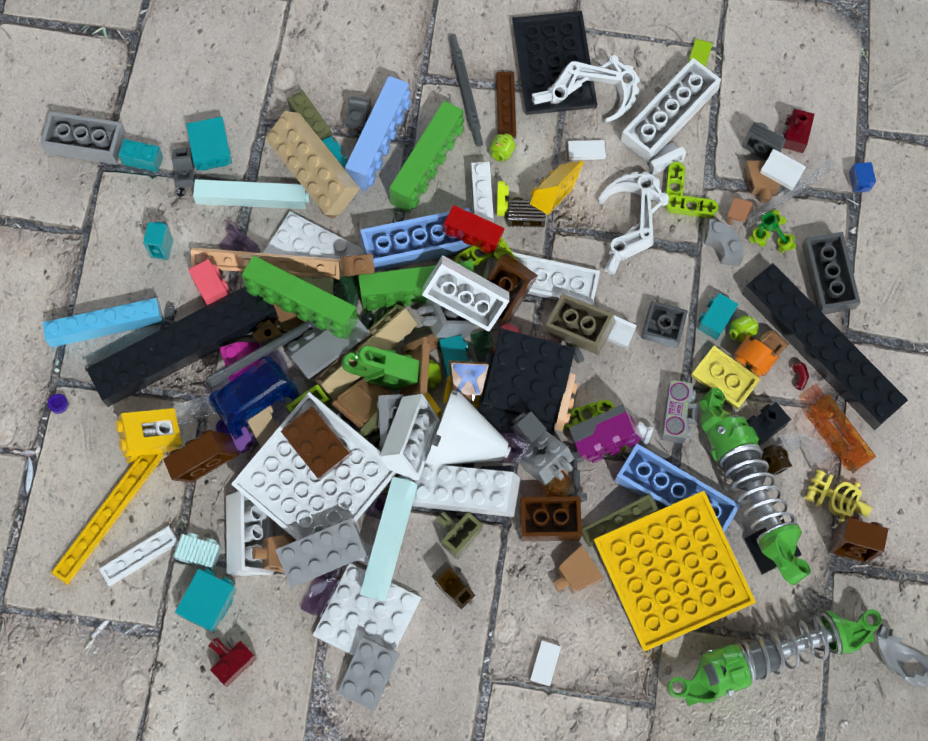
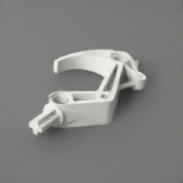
M616 55L610 56L607 62L600 67L573 61L563 69L555 83L548 88V91L532 94V102H534V105L549 101L551 104H558L570 93L581 87L582 83L586 80L616 84L620 97L619 107L613 116L604 119L605 124L621 117L632 107L636 101L635 96L639 94L640 89L637 87V84L640 83V78L633 70L634 67L623 65L618 61L619 59ZM609 65L611 70L605 69V67ZM623 76H625L628 79V83H625L623 81ZM555 90L561 93V98L555 95Z
M637 171L632 172L631 175L625 174L623 177L617 178L606 187L598 199L599 204L603 205L609 196L617 192H632L641 196V221L635 227L632 226L625 235L617 237L611 242L610 258L604 270L610 275H615L620 261L654 244L652 214L661 205H667L669 197L666 193L661 192L659 178L656 179L649 172L644 171L642 174H638ZM651 200L659 202L653 209H651ZM619 247L624 248V249L621 250V251L615 250L616 248H619Z

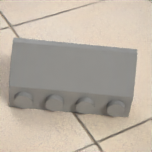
M359 319L347 340L342 337L341 339L336 338L330 331L315 327L312 330L306 331L303 337L297 341L291 342L284 352L293 366L309 380L369 336L370 333Z

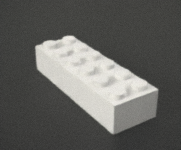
M693 58L622 132L621 142L649 163L718 91L721 79Z
M424 464L419 480L412 479V482L418 484L412 506L514 517L520 477L514 472Z

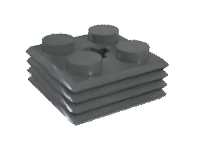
M754 122L746 135L743 148L767 161L773 149L781 153L786 139L780 132L769 130L764 123Z
M651 301L641 338L678 348L688 311ZM663 322H666V327L662 326Z

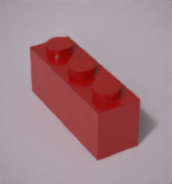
M453 205L444 222L442 231L449 237H456L467 245L476 246L481 251L494 255L505 228Z

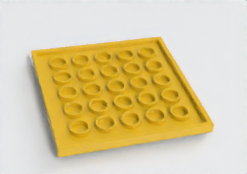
M705 491L594 539L644 652L756 603Z

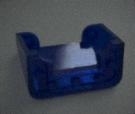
M264 357L255 366L221 389L212 392L208 402L233 438L237 440L244 435L241 431L244 425L246 427L249 426L248 420L280 399L281 402H284V398L289 397L293 401L300 394L294 382L272 357Z

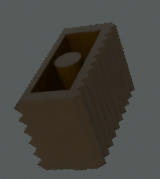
M515 197L508 201L509 227L543 228L545 227L546 214L530 204L531 200Z

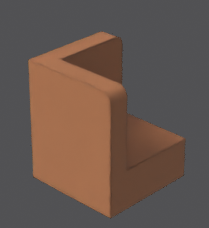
M734 198L727 215L728 225L732 226L734 220L745 222L747 217H751L753 213L752 202Z

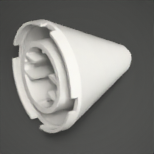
M452 390L425 464L436 466L502 461L503 457H508L511 447H508L509 442L460 392Z

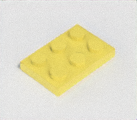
M716 346L711 348L691 374V377L709 390L713 387L719 388L725 395V401L737 410L761 380Z

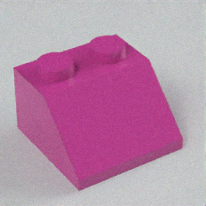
M236 342L220 347L225 367L260 348L259 342ZM264 357L229 376L233 389L270 378Z

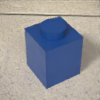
M872 162L853 164L849 171L853 192L870 191L876 183Z

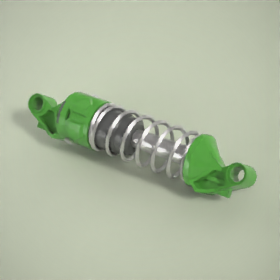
M713 387L700 399L699 403L702 410L701 427L706 432L711 445L710 451L716 462L720 463L721 467L727 469L725 476L731 478L734 482L731 487L732 490L746 491L740 495L738 502L741 504L754 502L753 505L746 509L744 515L752 517L760 514L761 517L755 520L750 528L753 530L767 529L757 539L761 552L775 562L782 577L789 584L796 585L811 573L808 563L794 556L802 531L798 523H794V515L786 512L788 503L780 499L782 491L779 487L774 486V475L767 473L769 465L761 459L763 453L757 443L759 438L754 428L749 427L744 416L730 414L723 410L725 395L719 388ZM769 476L772 480L771 484L763 486L766 477ZM770 489H776L778 496L770 499L767 492ZM750 494V499L742 500L745 496ZM777 502L784 504L785 507L782 512H776L774 505ZM754 508H757V510H758V511L753 512V513H748L749 511H751V510L754 509ZM783 515H788L791 518V522L782 523L780 518ZM761 521L764 522L763 525L755 526L756 524H758V523L761 522Z
M870 609L862 613L856 623L831 610L822 612L820 617L814 615L813 622L816 630L812 632L809 631L806 623L800 620L799 628L802 635L795 637L792 629L786 625V641L780 642L777 633L771 630V640L762 639L757 635L756 640L748 643L742 640L741 645L739 643H732L715 650L711 649L701 655L695 676L691 681L675 677L668 682L666 691L673 698L685 700L687 706L697 703H712L722 696H730L734 692L753 686L755 680L762 679L767 681L771 672L782 676L785 671V665L791 670H797L800 661L806 665H811L814 661V656L820 660H826L829 651L835 655L856 652L864 644L875 641L873 633L881 624L882 617L878 611ZM867 615L873 618V625L866 621ZM824 645L825 655L820 656L814 648ZM810 650L811 659L810 661H805L800 653ZM796 655L795 667L791 666L785 658ZM674 682L681 685L682 690L680 693L673 691L672 684Z

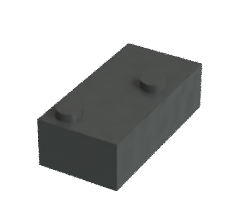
M843 232L806 238L802 248L817 308L823 314L856 309L860 304V298Z

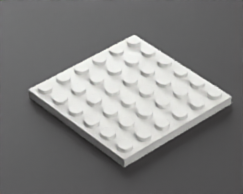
M308 392L232 482V485L292 537L299 540L352 517L356 523L397 473L387 468L379 457L381 452ZM311 406H314L353 454L322 480L314 475L281 433V430Z

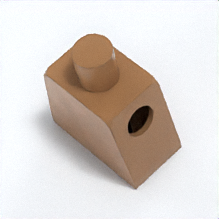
M747 161L744 172L750 194L760 195L761 203L767 204L772 202V195L778 193L781 184L760 173L766 161Z
M290 534L268 537L262 541V547H253L252 558L262 559L263 569L285 573L276 549L297 540Z
M580 546L558 567L557 571L560 577L552 583L558 592L568 586L572 593H576L601 582L604 577L583 546Z

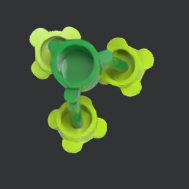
M777 209L764 214L761 218L762 223L758 225L759 228H754L753 235L749 237L751 243L764 247L767 244V239L771 236L768 231H777L780 236L777 240L780 253L796 248L794 243L795 236L793 234H783L780 226L786 224L787 220L780 215V211Z

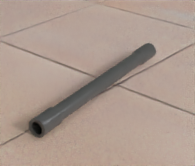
M310 321L304 322L229 366L206 377L209 386H216L229 376L299 337L306 331L314 329L316 326Z

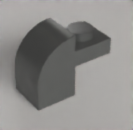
M351 95L345 127L363 130L365 121L369 118L371 99Z
M191 147L172 149L175 188L194 186L196 173Z

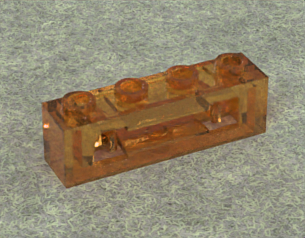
M829 394L806 410L808 419L816 424L820 435L828 440L832 451L841 457L843 465L847 470L855 473L877 457Z

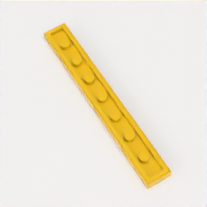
M164 454L139 455L52 570L51 574L69 585L162 461Z

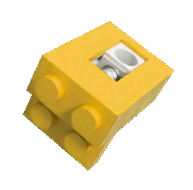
M175 408L121 413L115 421V429L120 438L119 448L122 451L123 457H126L127 463L135 462L139 455L171 452L182 446ZM159 428L164 429L166 434L162 433Z

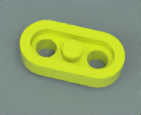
M498 181L497 216H504L505 213H508V202L505 201V196L509 195V185H505V181Z

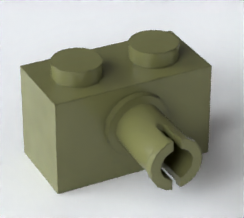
M445 511L436 519L438 523L449 531L441 541V546L456 559L483 530V524L469 512L457 523Z

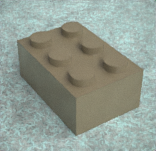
M562 293L545 327L548 335L599 355L615 325L614 314Z

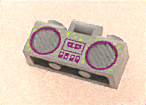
M670 380L667 389L661 440L684 444L691 435V427L688 424L698 425L700 405L691 403V401H695L696 390H693L692 383ZM688 409L692 410L691 418H687Z

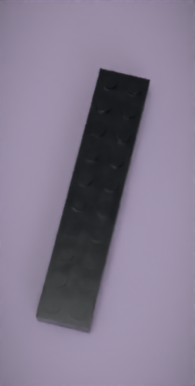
M774 263L745 286L742 295L874 431L908 401Z
M244 286L86 368L101 400L107 407H110L219 350L220 347H224L257 330L256 327L263 320L267 321L269 319L272 322L279 317L273 305L264 301L263 297L259 295H251Z

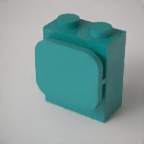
M222 116L186 123L196 171H205L232 164L230 146Z
M205 568L204 571L198 569L175 613L214 633L233 602L237 589L233 586V581L225 577L221 580L215 577L216 573Z

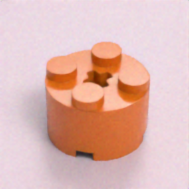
M747 335L734 353L735 361L743 367L746 364L751 368L750 372L759 378L761 375L766 376L779 357L777 354L773 357L771 355L773 351L755 338L751 341V336Z

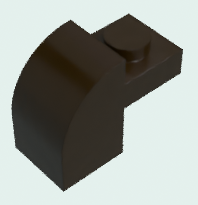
M446 562L431 576L436 586L461 610L476 596L468 584L461 580Z

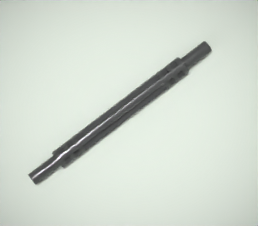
M451 34L449 36L452 46L451 54L470 130L473 132L476 146L479 147L483 145L480 133L481 126L462 50L459 48L456 34Z

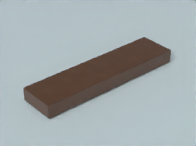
M496 72L498 134H509L513 139H516L514 72Z

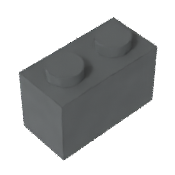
M532 412L519 414L511 421L513 425L510 427L524 445L534 442L547 430Z

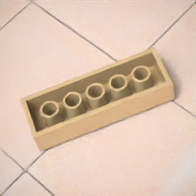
M284 111L265 139L325 215L340 216L359 191V186L301 114Z

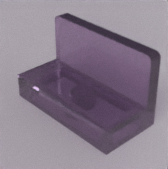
M232 224L228 225L226 228L228 235L219 244L220 249L261 253L258 244Z
M500 433L509 442L508 447H511L508 457H503V460L499 462L518 464L530 445L516 433Z
M325 575L316 577L300 607L301 610L321 619L339 584V580Z

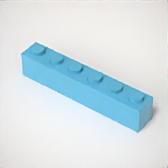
M157 298L46 321L42 322L45 341L52 348L162 324L163 317Z

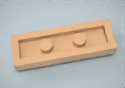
M569 374L555 430L563 432L564 424H569L571 414L567 413V411L573 407L574 398L571 397V394L576 393L578 383L574 382L576 374Z

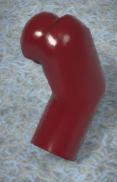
M795 362L792 369L799 376L795 388L803 391L809 379V373L803 362Z

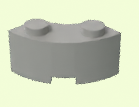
M709 219L706 226L704 244L711 246L718 252L721 264L740 266L744 258V250L740 238L728 225L715 219Z

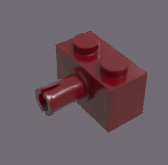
M793 108L791 115L787 114L784 124L787 125V129L783 130L782 133L786 139L783 146L784 149L804 153L808 145L814 113Z
M216 637L213 641L218 647L212 642L209 643L208 647L220 659L210 671L224 686L228 687L257 658L241 641L229 650Z

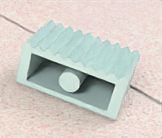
M193 533L181 534L173 557L178 561L214 571L222 548L216 540L207 538L204 541L200 540L199 536Z

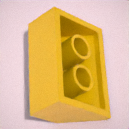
M581 160L559 165L556 170L552 169L547 179L544 177L539 187L535 186L532 190L530 204L549 215L573 190L585 162Z

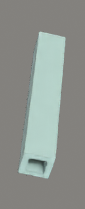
M196 179L194 184L193 197L196 204L306 209V204L310 203V195L301 184Z
M400 475V478L392 477L360 595L386 602L418 484L412 482L411 478Z

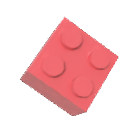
M209 259L188 269L206 306L231 294L216 264L212 265Z

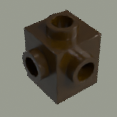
M268 319L267 321L263 320L256 327L257 331L252 334L264 346L283 335L281 332L283 328L276 321L272 323Z
M770 445L763 449L761 459L769 465L767 473L776 476L792 467L789 455L782 446L774 447Z

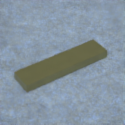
M648 494L583 527L582 534L588 547L595 545V538L657 512L659 508L652 494Z

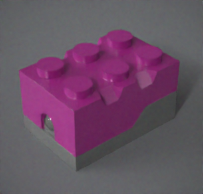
M623 404L569 428L580 457L592 463L603 460V455L618 454L621 452L620 448L626 445L628 448L634 447L636 444H639L638 441L643 439L632 411Z

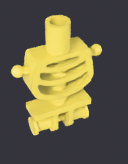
M816 470L815 477L811 479L813 486H808V493L804 497L807 501L814 502L815 495H818L819 497L815 505L819 507L825 495L830 497L828 503L829 510L833 515L840 517L838 520L840 524L845 521L844 518L851 517L854 512L865 517L869 516L872 507L859 501L862 491L858 489L861 485L860 482L857 481L854 485L849 482H843L832 490L829 489V486L834 476L830 474L826 481L823 482L822 479L826 473ZM839 489H846L842 494L838 493ZM847 493H852L849 498L846 497Z

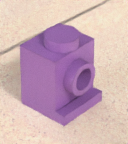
M246 427L230 433L237 451L240 453L249 451L254 446L253 443L257 442L253 432H248Z

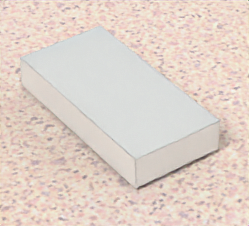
M568 141L569 160L605 159V141Z
M541 641L530 681L550 687L561 646Z

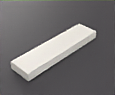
M167 526L100 567L99 570L107 584L111 586L178 545V540L171 528Z

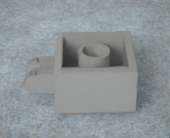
M430 299L426 301L423 307L417 309L418 315L424 316L421 319L422 325L430 326L435 338H448L462 335V338H467L476 326V324Z
M547 431L516 454L523 469L544 485L554 477L559 480L564 478L561 472L563 469L569 472L573 469L570 462L574 460V457L568 446Z

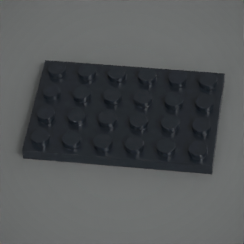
M582 11L513 17L512 25L526 115L597 108L594 81L587 80L582 83L581 87L570 93L558 104H551L549 101L534 105V102H532V94L548 91V88L555 83L563 69L570 62L575 61L591 65ZM555 90V95L561 98V93Z

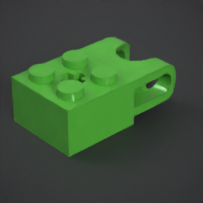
M364 346L358 350V353L351 352L344 355L342 358V368L348 373L364 377L365 382L393 390H400L417 383L420 361L413 359L410 355L396 354L394 350H382L372 346ZM349 359L357 361V366L352 367L349 364Z

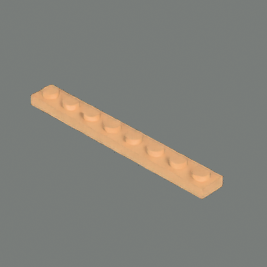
M205 248L191 249V268L209 259L212 265L216 264L218 270L243 272L254 255L294 276L329 277L330 279H340L341 277L340 259Z

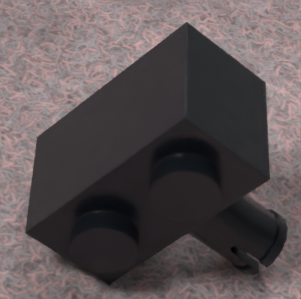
M777 402L773 405L767 404L760 410V415L757 417L753 415L746 420L749 427L754 428L759 438L757 442L759 446L787 426L792 420Z

